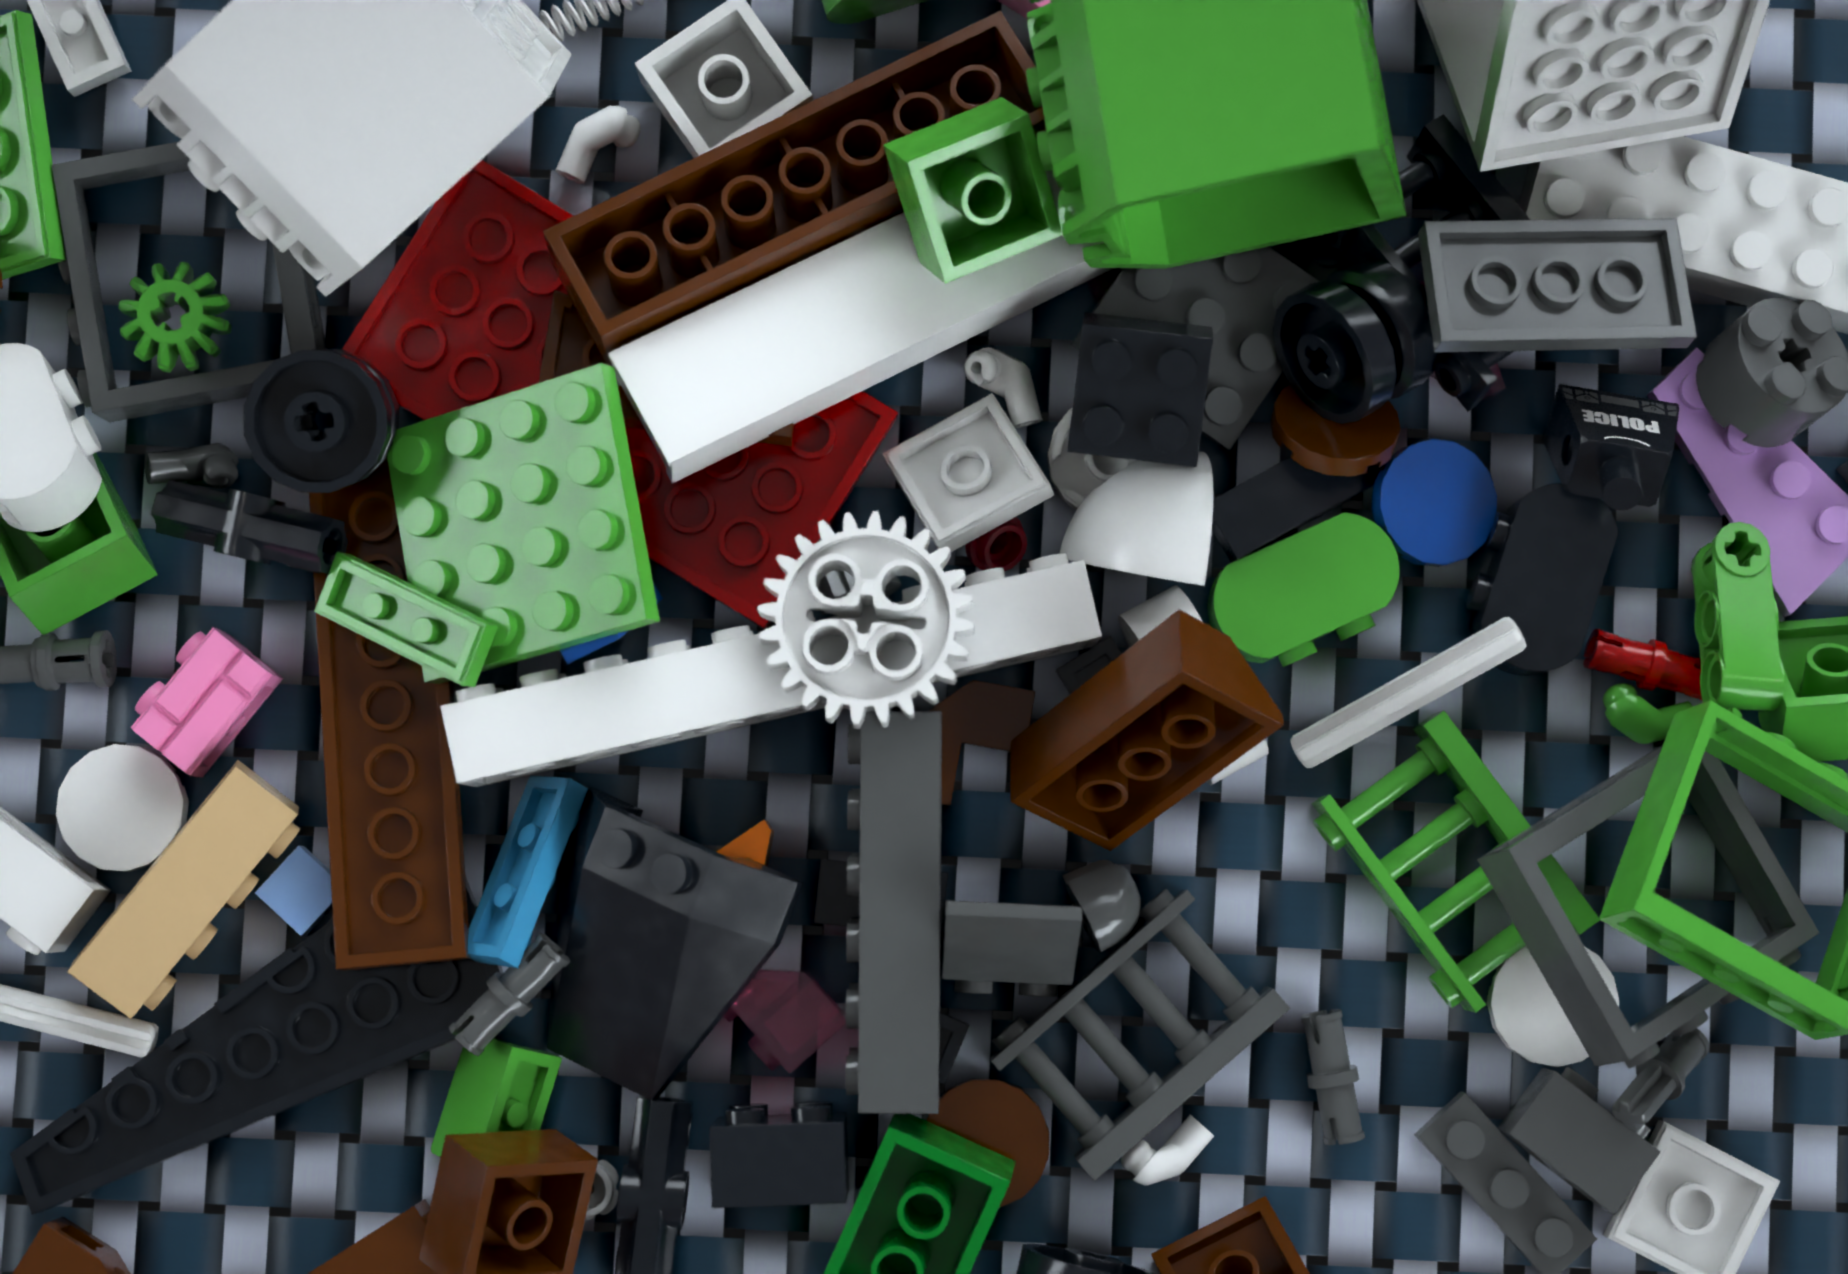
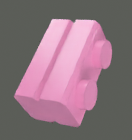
M214 627L207 635L201 631L195 633L183 645L176 656V661L181 664V667L166 685L158 681L141 696L135 706V711L140 716L130 727L183 772L190 776L201 778L204 777L283 680L276 671L256 657L235 638L225 631Z

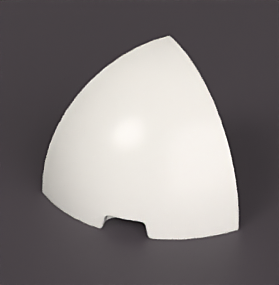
M1199 452L1197 467L1135 460L1129 463L1126 468L1113 475L1101 486L1094 488L1085 497L1067 527L1060 553H1067L1068 560L1070 561L1084 560L1087 565L1205 586L1213 520V475L1208 455L1205 452Z

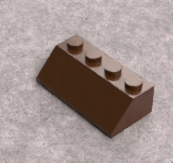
M1178 609L1011 740L1010 802L1111 851L1284 726L1283 714L1228 635Z

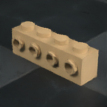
M237 760L77 955L67 972L130 1019H132L142 1005L153 1011L177 980L168 973L181 957L186 954L195 960L217 933L218 929L210 922L221 908L227 903L236 909L258 883L259 878L251 872L268 852L277 859L296 837L301 828L292 821L298 815L299 806Z

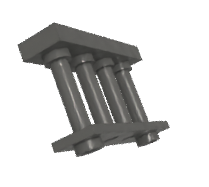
M1167 888L1160 892L1140 910L1139 916L1144 921L1141 926L1029 1024L1022 1016H1019L992 1040L999 1049L990 1057L991 1062L997 1069L1001 1071L1015 1058L1080 1133L1077 1141L1083 1148L1074 1157L1094 1181L1290 1009L1273 988L1266 986L1259 993L1252 986L1245 989L1181 916L1180 913L1196 900L1188 890H1181L1174 897ZM1159 931L1167 937L1226 1005L1222 1012L1228 1017V1020L1210 1036L1204 1029L1198 1032L1132 957L1136 951ZM1111 973L1178 1048L1174 1055L1180 1062L1162 1078L1155 1071L1148 1074L1083 999ZM1063 1015L1129 1091L1125 1097L1131 1105L1113 1121L1106 1114L1100 1117L1035 1042L1040 1035Z

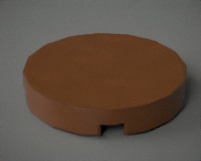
M1290 384L1281 390L1274 404L1270 420L1273 439L1279 447H1281L1283 442L1287 448L1292 450L1291 459L1304 468L1333 476H1356L1367 473L1368 466L1375 465L1380 462L1379 467L1384 465L1392 456L1401 429L1398 412L1389 400L1380 409L1359 421L1339 424L1322 418L1301 400Z
M972 1078L949 1088L940 1097L938 1114H929L926 1120L1016 1161L1011 1182L1000 1207L1023 1198L1040 1180L1049 1158V1128L1039 1105L1021 1087L999 1079Z

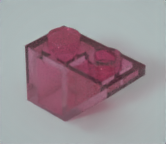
M761 968L723 1016L729 1022L739 1016L755 1034L747 1043L756 1055L772 1071L781 1064L789 1074L846 1024L845 1012L808 971Z

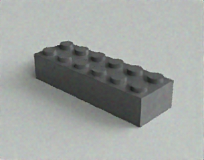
M866 711L865 719L860 729H855L853 724L848 726V764H860V789L848 791L847 825L848 830H860V853H851L847 859V896H860L859 918H850V923H847V963H859V983H850L849 989H847L846 1029H859V1047H849V1055H846V1095H858V1113L938 1114L942 711H914L915 718L911 720L902 711H890L889 725L885 728L878 721L875 711Z

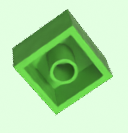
M1003 97L883 144L920 264L945 284L1063 236L1058 212L1046 171L1041 162L1029 113Z

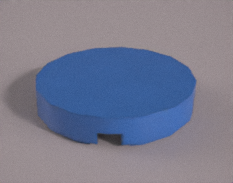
M1429 439L1402 447L1391 456L1393 458L1387 462L1383 470H1380L1373 484L1371 510L1375 523L1389 536L1396 551L1404 555L1401 556L1402 558L1417 565L1439 567L1467 559L1485 544L1496 516L1497 493L1491 473L1474 452L1455 441Z

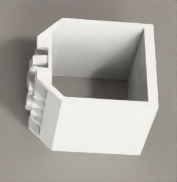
M232 0L176 53L132 100L141 109L147 106L167 129L181 138L176 145L191 159L188 162V167L199 182L213 192L221 190L239 208L236 211L239 221L254 237L261 241H265L268 238L282 253L289 249L293 257L317 281L322 279L316 288L326 297L362 270L550 97L572 54L522 0Z
M1417 0L1479 171L1482 172L1730 128L1770 0Z

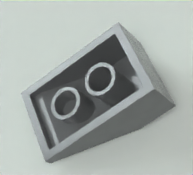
M945 900L942 979L955 980L954 992L993 994V981L1019 983V995L1057 997L1058 985L1073 984L1083 907Z

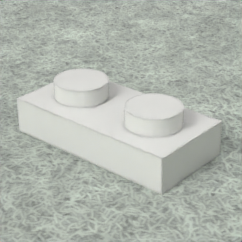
M27 0L66 89L74 97L131 72L100 0Z

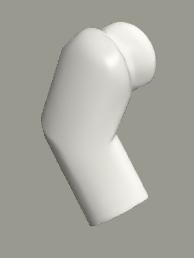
M609 105L580 120L571 132L556 167V173L571 181L584 184L599 149L612 142L621 148L631 147L637 141L641 131L638 118L627 115V110L624 107Z
M990 347L974 351L967 357L964 365L967 379L971 383L1005 398L1010 421L1015 428L1030 426L1043 420L1030 369L1024 362Z
M1189 1115L1158 1151L1151 1148L1145 1140H1141L1122 1156L1121 1164L1126 1170L1135 1175L1133 1179L1135 1182L1145 1186L1183 1173L1213 1139L1214 1135L1192 1115Z

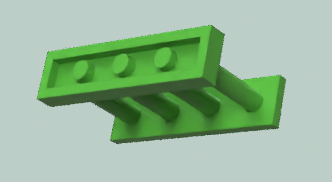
M1443 710L1432 714L1413 728L1421 739L1415 745L1417 750L1415 754L1342 808L1339 807L1330 794L1321 796L1314 801L1312 805L1320 816L1313 820V824L1326 843L1335 852L1342 847L1345 848L1436 972L1428 978L1445 1003L1450 1008L1460 1004L1464 1010L1476 1013L1486 1006V1003L1472 985L1526 946L1515 925L1512 923L1456 964L1434 935V932L1493 889L1483 869L1479 866L1419 912H1417L1395 880L1471 824L1476 828L1482 824L1486 826L1498 843L1493 849L1529 828L1530 824ZM1445 772L1460 792L1454 796L1456 804L1379 860L1356 829L1431 773L1439 776ZM1552 854L1537 863L1577 935H1581L1600 921L1597 914Z

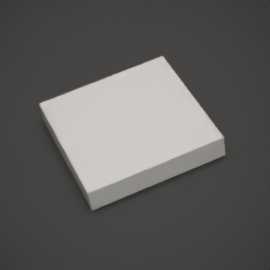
M993 393L882 453L887 466L923 526L930 531L931 539L937 549L947 546L953 552L1054 496L1051 484Z
M1658 1120L1648 1142L1661 1151V1153L1615 1215H1612L1603 1236L1677 1274H1736L1780 1180L1664 1121Z

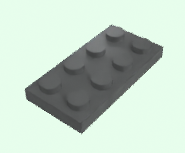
M1677 218L1425 221L1418 232L1434 352L1688 348L1697 337Z

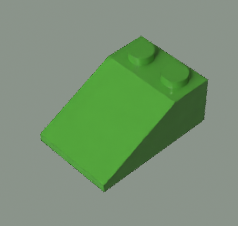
M94 453L93 457L102 477L100 489L89 507L73 521L49 531L28 532L7 524L0 513L1 578L9 597L42 635L54 631L158 575L140 533L97 453Z

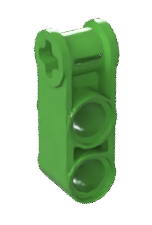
M1743 522L1729 523L1717 532L1712 543H1708L1697 551L1691 564L1696 607L1694 629L1699 643L1701 661V697L1703 703L1711 700L1725 709L1735 707L1738 710L1771 712L1779 707L1783 698L1785 672L1779 652L1777 633L1779 614L1773 593L1770 547L1763 533L1753 525Z

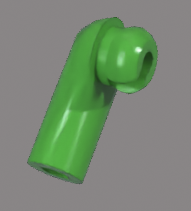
M1618 683L1609 687L1602 699L1606 708L1605 716L1611 726L1640 744L1665 740L1674 714L1693 707L1689 701L1656 709L1645 699L1637 696L1636 689L1626 683Z

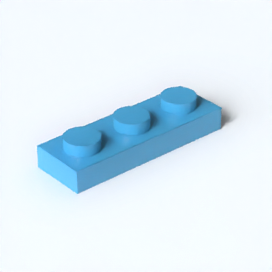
M530 775L468 929V955L472 960L478 963L513 968L519 967L523 954L531 943L533 929L546 895L555 882L556 870L570 834L578 823L579 811L588 788L571 778Z

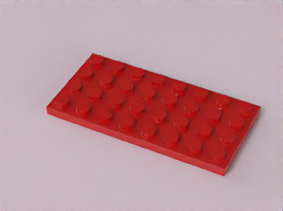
M481 159L435 202L342 349L369 360L389 380L399 406L423 421L538 384L554 290L568 295L552 266L543 231L574 215ZM861 391L796 423L792 447L755 443L673 484L666 473V466L646 430L625 427L649 559L762 629H767L771 621L760 617L758 605L777 602V597L769 593L763 584L765 578L785 579L786 574L778 565L777 556L780 554L798 560L801 556L795 540L798 534L807 538L814 545L821 541L818 522L824 520L829 526L832 524L896 421L898 412Z

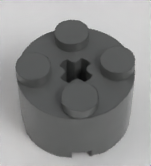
M1770 298L1757 302L1709 343L1705 348L1704 360L1698 364L1696 372V383L1700 397L1712 418L1724 429L1732 424L1748 435L1742 441L1758 447H1777L1790 442L1841 402L1848 392V353L1841 338L1832 327V317L1829 311L1821 303L1814 300H1805L1799 303L1785 298Z

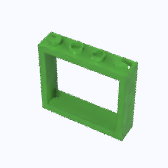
M1709 700L1677 712L1673 716L1599 920L1814 1040L1848 1035V888L1816 983L1654 893L1705 751L1847 833L1848 774L1839 767L1817 762L1795 749L1796 746L1793 741L1787 737L1773 732H1765L1742 719L1741 712L1735 707L1725 709Z

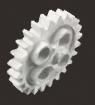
M873 511L867 528L858 529L852 514L847 512L844 514L843 532L836 534L824 520L818 522L821 541L815 545L799 534L795 537L801 554L798 560L780 554L777 556V563L786 574L785 579L765 578L764 580L765 589L777 597V602L758 605V613L760 617L773 621L776 625L761 631L758 635L762 644L780 646V649L774 652L766 662L770 670L790 667L791 670L780 684L785 693H788L804 685L806 690L801 700L802 708L809 711L821 699L826 702L825 717L829 723H833L844 708L850 710L855 729L861 728L866 711H875L878 721L885 728L889 725L890 708L899 706L903 714L911 720L915 718L912 699L920 695L932 705L938 703V697L932 685L936 679L950 685L956 683V675L947 665L948 659L968 661L969 650L956 642L955 637H965L974 634V623L959 618L956 614L972 608L973 597L967 594H953V590L966 580L965 572L963 569L943 571V568L951 558V550L946 546L929 554L927 549L930 544L931 533L928 529L925 528L919 532L912 540L906 538L907 524L905 517L900 516L891 530L887 531L882 530L879 512ZM836 570L848 572L855 579L853 589L848 595L839 599H831L823 596L818 591L820 580L825 574ZM906 575L913 577L921 585L920 594L914 601L908 604L899 605L892 603L884 595L886 585L897 576ZM871 606L875 608L876 616L880 620L903 621L918 618L923 619L926 622V626L921 630H916L898 624L874 622L871 625L870 633L862 634L858 631L856 621L851 619L811 621L807 618V615L811 610H820L833 615L857 618L861 617L863 607ZM827 635L840 636L849 645L846 656L842 661L834 665L820 664L812 657L813 647L816 642ZM896 640L907 642L916 652L914 660L908 667L903 670L893 671L886 669L879 663V652L885 644Z

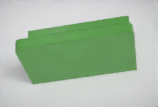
M496 1037L484 1048V1051L479 1056L472 1054L462 1047L431 1145V1152L441 1157L445 1135L540 1130L562 1058L547 1051L507 1043Z

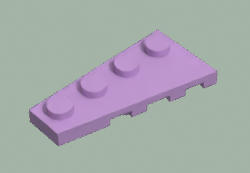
M1695 348L1647 396L1649 399L1679 404L1675 436L1676 444L1688 463L1694 464L1710 490L1708 495L1720 515L1725 514L1730 523L1743 522L1751 524L1766 537L1770 547L1774 598L1782 616L1791 615L1848 558V495L1792 440L1777 447H1758L1742 441L1748 435L1732 424L1724 429L1717 423L1704 406L1698 391L1696 372L1698 364L1704 360V354L1698 348Z

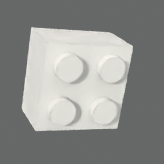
M727 0L634 63L641 84L693 158L813 101L812 93L746 0Z

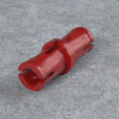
M1594 629L1584 652V657H1586L1583 661L1584 668L1607 672L1636 681L1638 688L1653 691L1655 687L1703 701L1700 692V658L1669 650L1665 642L1651 639L1648 643L1623 638L1601 629Z

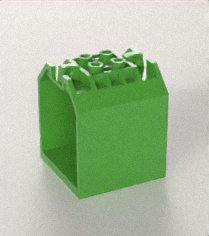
M1029 0V1H1030V3H1035V2L1044 1V0ZM1051 0L1050 4L1027 12L1029 38L1036 67L1028 68L1026 71L1027 83L1034 107H1043L1046 130L1037 132L1038 150L1044 170H1053L1054 179L1058 187L1063 188V190L1059 191L1058 214L1063 238L1071 245L1104 242L1082 248L1084 260L1091 268L1167 269L1407 217L1367 0Z

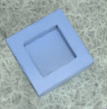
M298 845L258 888L255 894L300 936H307L332 909L330 870L305 846Z

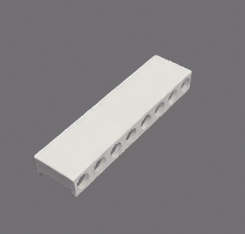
M1053 170L1046 171L1058 212L1059 191L1063 190V188L1058 187L1054 179ZM903 212L609 352L608 357L612 367L615 368L618 386H622L666 466V473L673 484L769 437V434L791 423L796 424L1113 268H1091L1084 260L1083 247L1104 242L1071 245L1066 242L1063 236H1060L945 284L920 264L906 216Z

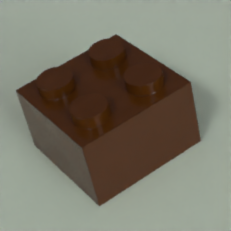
M556 1129L445 1135L419 1259L437 1274H573L598 1159Z

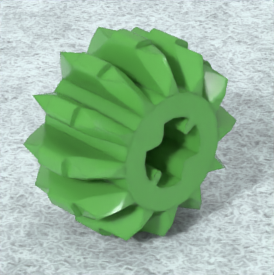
M180 262L175 269L172 279L161 263L154 264L152 266L154 284L148 286L138 277L132 278L129 283L141 296L139 301L126 299L119 302L118 309L123 314L136 318L125 323L120 328L121 336L127 341L139 340L134 355L142 362H146L157 355L158 368L163 372L170 373L173 370L178 355H180L182 362L188 370H197L199 368V360L195 351L202 347L208 355L217 357L221 353V349L210 339L211 334L226 335L231 333L232 325L227 320L216 317V315L226 311L231 306L230 301L225 294H212L217 281L211 274L205 273L193 280V268L189 263ZM174 305H179L186 312L180 316L182 327L177 330H172L165 323V321L171 318L169 308Z

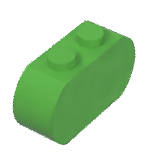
M1343 512L1226 565L1215 578L1209 592L1207 610L1210 625L1228 635L1246 661L1265 663L1278 657L1282 667H1286L1318 652L1313 640L1336 631L1340 641H1343L1376 626L1371 614L1378 612L1389 604L1398 585L1400 567L1396 549L1389 536L1376 523L1363 516Z

